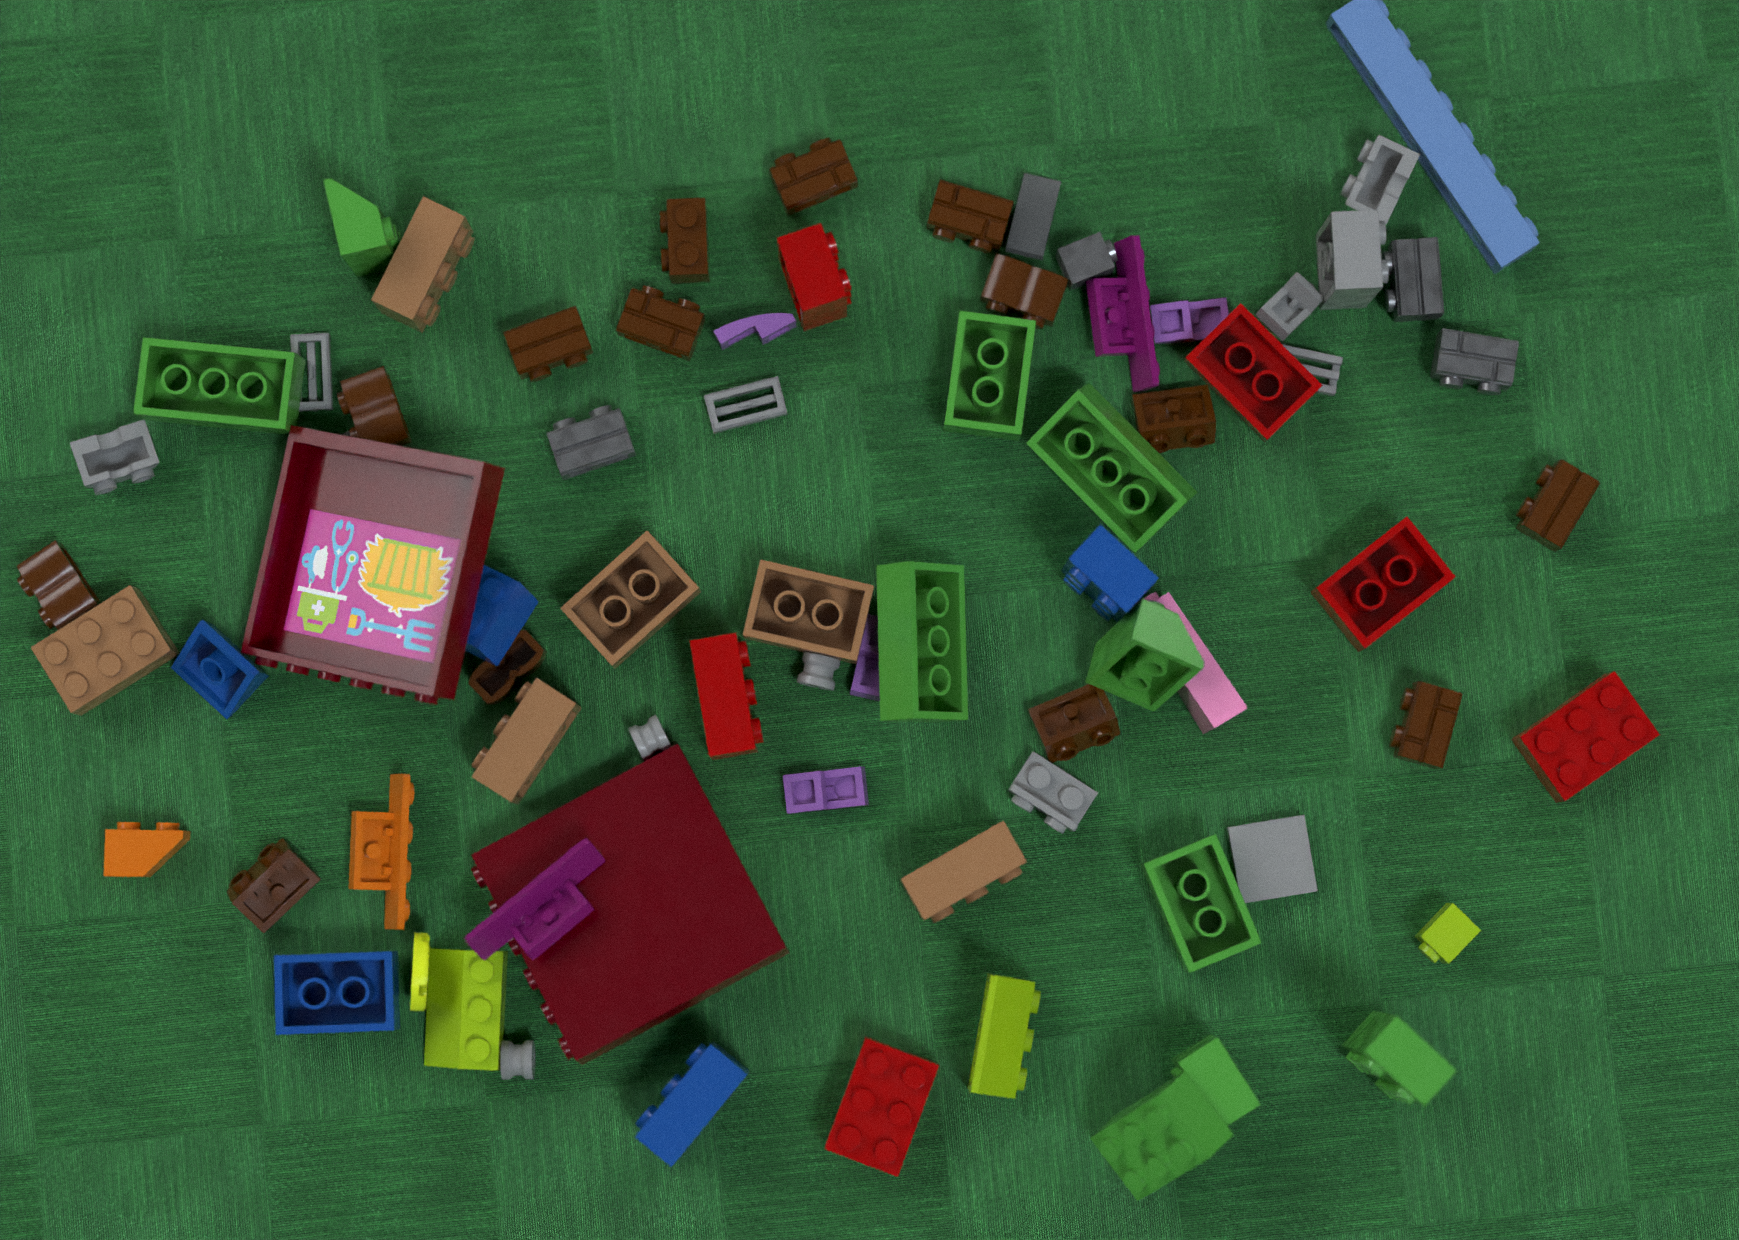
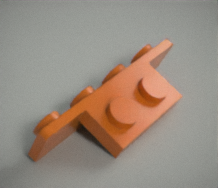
M403 773L390 775L389 812L352 811L349 889L386 890L384 928L390 930H404L405 922L408 921L410 915V904L408 899H406V883L410 881L412 868L410 861L407 860L408 844L411 843L413 837V825L409 821V805H412L414 801L415 790L413 783L410 782V774Z

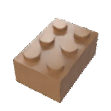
M424 196L422 197L371 299L382 314L423 333L426 325L431 327L434 324L441 309V306L437 303L443 291L449 292L453 287L458 272L454 269L460 257L466 258L469 255L475 238L471 236L473 230L466 217Z
M646 531L560 609L616 669L700 594L701 590L657 540Z
M760 559L743 637L747 640L800 652L820 654L857 665L874 585Z
M129 585L31 647L70 712L80 716L179 655V651L141 590L132 585Z
M538 678L535 679L533 684L527 681L515 698V701L519 703L518 707L511 717L507 714L502 717L493 732L497 739L490 749L483 747L471 767L476 769L471 777L509 802L519 805L582 709L578 704Z
M1002 821L901 878L900 881L921 919L925 920L930 917L932 922L936 923L955 912L951 905L962 898L969 904L989 893L985 885L998 879L1002 885L1022 874L1020 866L1027 861L1005 822Z

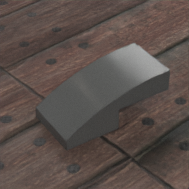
M1024 173L1005 252L1038 260L1043 259L1061 181Z

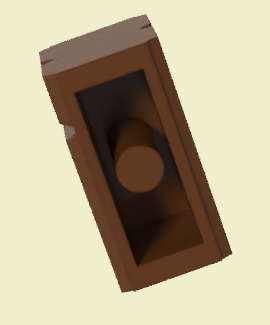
M824 138L809 146L810 152L798 157H796L794 152L788 153L774 160L775 166L769 168L770 177L787 216L858 187L857 177L840 139L831 142L830 138Z
M940 180L928 218L927 229L933 231L932 236L941 241L953 243L955 238L969 241V248L982 253H991L992 249L1000 251L1014 201Z
M643 285L641 291L632 288L617 325L616 332L618 336L690 361L706 319L705 314L699 312L700 306L682 298L678 299L677 304L663 299L664 293L650 286Z
M576 306L503 332L521 379L529 377L530 382L540 381L551 376L550 369L565 364L566 369L583 365L588 362L587 356L593 354Z
M1561 459L1555 462L1553 466L1549 464L1544 466L1535 481V484L1540 486L1533 499L1528 496L1525 498L1515 515L1521 519L1516 526L1518 531L1555 552L1562 549L1600 485L1598 480L1579 471L1578 468Z
M1422 681L1414 682L1412 689L1406 687L1399 708L1405 711L1401 726L1397 724L1394 726L1389 746L1395 748L1393 757L1432 769H1442L1463 694Z

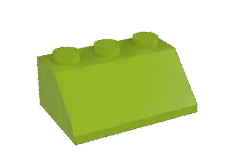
M429 949L424 1066L474 1070L501 1069L500 1057L501 1044L504 1040L508 951H496L486 960H482L474 950Z
M987 974L968 1083V1090L971 1093L1015 1099L1017 1090L1024 1091L1027 1068L1021 1067L1023 1051L1031 1052L1034 1029L1028 1028L1030 1013L1037 1014L1041 991L1034 990V981Z

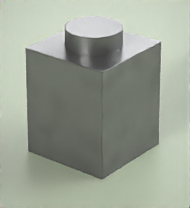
M1101 232L1058 248L1056 252V259L1063 276L1069 279L1068 288L1070 291L1086 285V281L1093 278H1103L1111 275L1115 268L1113 262L1118 261L1110 239L1104 241Z

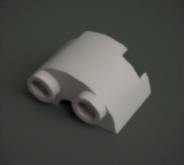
M1378 135L1374 142L1367 139L1357 158L1363 165L1357 177L1349 175L1340 195L1347 198L1345 205L1357 211L1379 210V221H1385V224H1387L1420 154L1381 135Z
M145 419L118 427V429L106 434H95L70 442L84 486L93 488L95 495L111 492L117 489L116 483L131 479L132 483L149 480L155 476L153 468L160 463Z

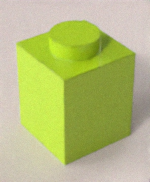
M1446 903L1415 937L1421 942L1418 949L1432 963L1435 964L1439 960L1443 964H1449L1481 930L1454 903Z

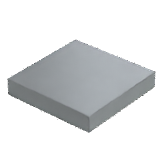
M1305 815L1227 827L1235 879L1245 903L1318 891Z

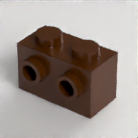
M705 198L667 199V210L660 211L661 234H668V248L661 249L662 272L669 271L672 284L710 282L708 221Z

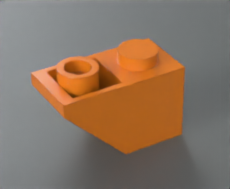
M117 822V829H105L104 876L151 877L190 840L191 831L179 830L180 823L157 822L156 830H141V822Z

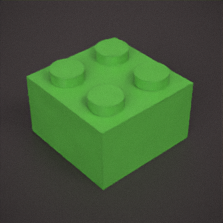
M1208 1035L1171 1059L1175 1065V1068L1170 1071L1172 1076L1175 1078L1186 1071L1227 1126L1261 1105L1218 1037Z

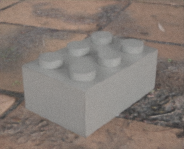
M1379 210L1331 212L1317 232L1319 293L1324 297V300L1320 303V310L1366 308L1378 292L1382 290L1383 283L1388 282V262L1386 259L1381 260L1380 246L1386 243L1385 221H1379Z

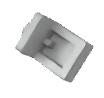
M1295 273L1255 315L1284 341L1324 300V297L1300 273Z

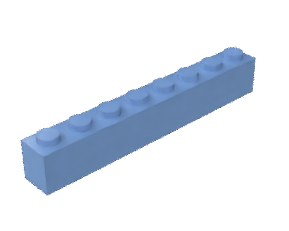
M1352 0L1332 13L1326 22V26L1409 149L1420 154L1418 162L1494 274L1498 273L1532 251L1540 243L1536 238L1539 235L1537 228L1528 217L1523 218L1515 207L1517 200L1513 192L1506 185H1500L1494 176L1496 170L1489 157L1485 154H1479L1472 143L1474 142V136L1468 126L1463 122L1458 123L1451 112L1453 106L1447 95L1443 91L1437 92L1430 81L1432 75L1426 64L1420 59L1416 61L1408 49L1411 45L1405 33L1400 28L1395 30L1387 18L1389 11L1382 0Z

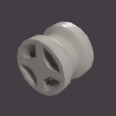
M803 652L802 661L805 665L803 672L798 674L797 683L834 691L835 681L833 680L834 671L839 669L841 660L820 654Z
M657 715L650 717L648 722L642 726L634 725L628 728L644 761L652 758L655 753L672 747Z
M503 1040L500 1057L502 1080H510L513 1076H523L526 1080L534 1079L536 1062L534 1040H526L523 1044H514L511 1040Z

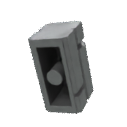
M1438 238L1392 241L1388 245V251H1383L1382 260L1386 259L1388 262V274H1390L1391 289L1385 290L1386 311L1393 312L1394 322L1439 319L1444 314Z
M1442 328L1436 337L1430 376L1434 379H1440L1439 385L1442 387L1461 389L1464 383L1478 386L1477 392L1500 395L1501 390L1506 391L1513 384L1519 341Z
M606 405L590 411L591 418L576 423L575 418L572 417L553 424L554 430L547 432V436L563 480L636 456L620 408L612 410L611 405Z

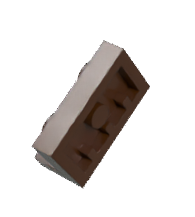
M1208 385L1132 395V406L1137 430L1158 453L1187 447L1201 448L1215 443L1216 418Z
M1090 684L1028 709L1033 725L1044 746L1048 761L1051 763L1070 760L1078 752L1092 746L1106 745L1114 737L1120 735L1117 716L1105 691Z
M283 838L276 844L270 843L258 855V861L248 871L242 870L233 877L229 883L230 888L227 890L231 903L263 933L321 880L319 875L291 849L289 843Z

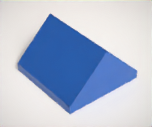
M201 620L196 625L171 666V669L226 719L230 718L269 676L257 664H254L246 654L241 653V650L217 627L205 620Z

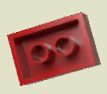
M819 223L778 237L779 262L803 331L847 317V305L852 304L850 299L852 297L850 292L852 289L845 268L837 270L839 268V258L837 255L839 251L832 231L824 233L822 224Z
M1241 303L1184 360L1264 442L1323 386Z
M1406 516L1310 593L1354 648L1360 652L1456 576Z
M736 633L690 640L709 757L712 760L757 753V744L764 743L759 717L752 719L750 706L757 705L753 680L745 679L744 667L751 666L746 641L739 642Z
M1612 671L1602 675L1511 740L1553 800L1558 803L1571 798L1660 734L1617 673Z
M865 1036L824 1149L898 1177L939 1064Z

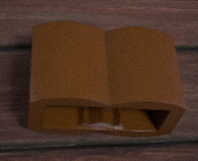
M996 254L980 301L987 304L985 309L993 314L1006 317L1008 312L1023 317L1022 319L1035 320V328L1042 330L1044 325L1053 326L1069 279L1053 272L1033 267L1019 260Z
M384 366L340 381L343 391L337 393L339 404L344 415L351 413L355 427L349 429L351 437L398 446L412 442L391 379Z
M56 540L17 565L21 574L17 578L19 585L29 597L33 595L37 597L42 606L37 611L50 629L56 627L59 630L101 604L66 548Z
M521 630L498 667L484 661L475 669L468 684L487 704H498L512 694L519 679L529 676L541 666L547 651L526 630Z

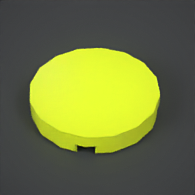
M414 933L410 1011H424L426 1009L430 935L428 933Z

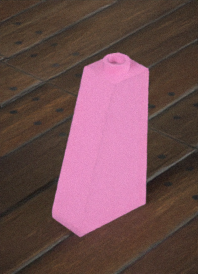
M1154 592L1143 598L1148 601L1159 602L1166 609L1179 615L1204 661L1203 669L1177 691L1201 732L1205 734L1246 710L1247 706L1171 594L1168 592L1159 598L1158 594Z

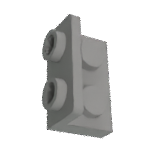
M1032 751L1007 790L1014 795L1011 802L1028 813H1031L1033 808L1045 814L1047 817L1043 822L1061 834L1066 829L1075 832L1079 822L1098 794V792Z

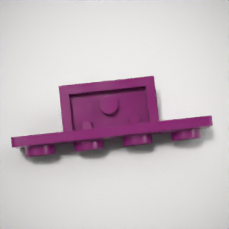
M1131 235L1114 243V249L1118 261H1116L1118 278H1093L1086 281L1095 356L1128 355L1133 392H1143L1159 385L1160 367L1155 354V329L1151 322L1149 309L1150 292L1146 285L1144 271L1145 255L1141 247L1140 236Z
M584 838L577 845L570 848L565 855L548 869L541 872L520 892L508 899L492 915L479 923L464 937V940L482 960H486L514 937L532 960L536 959L594 911V908L576 885L605 862L604 857L588 838Z

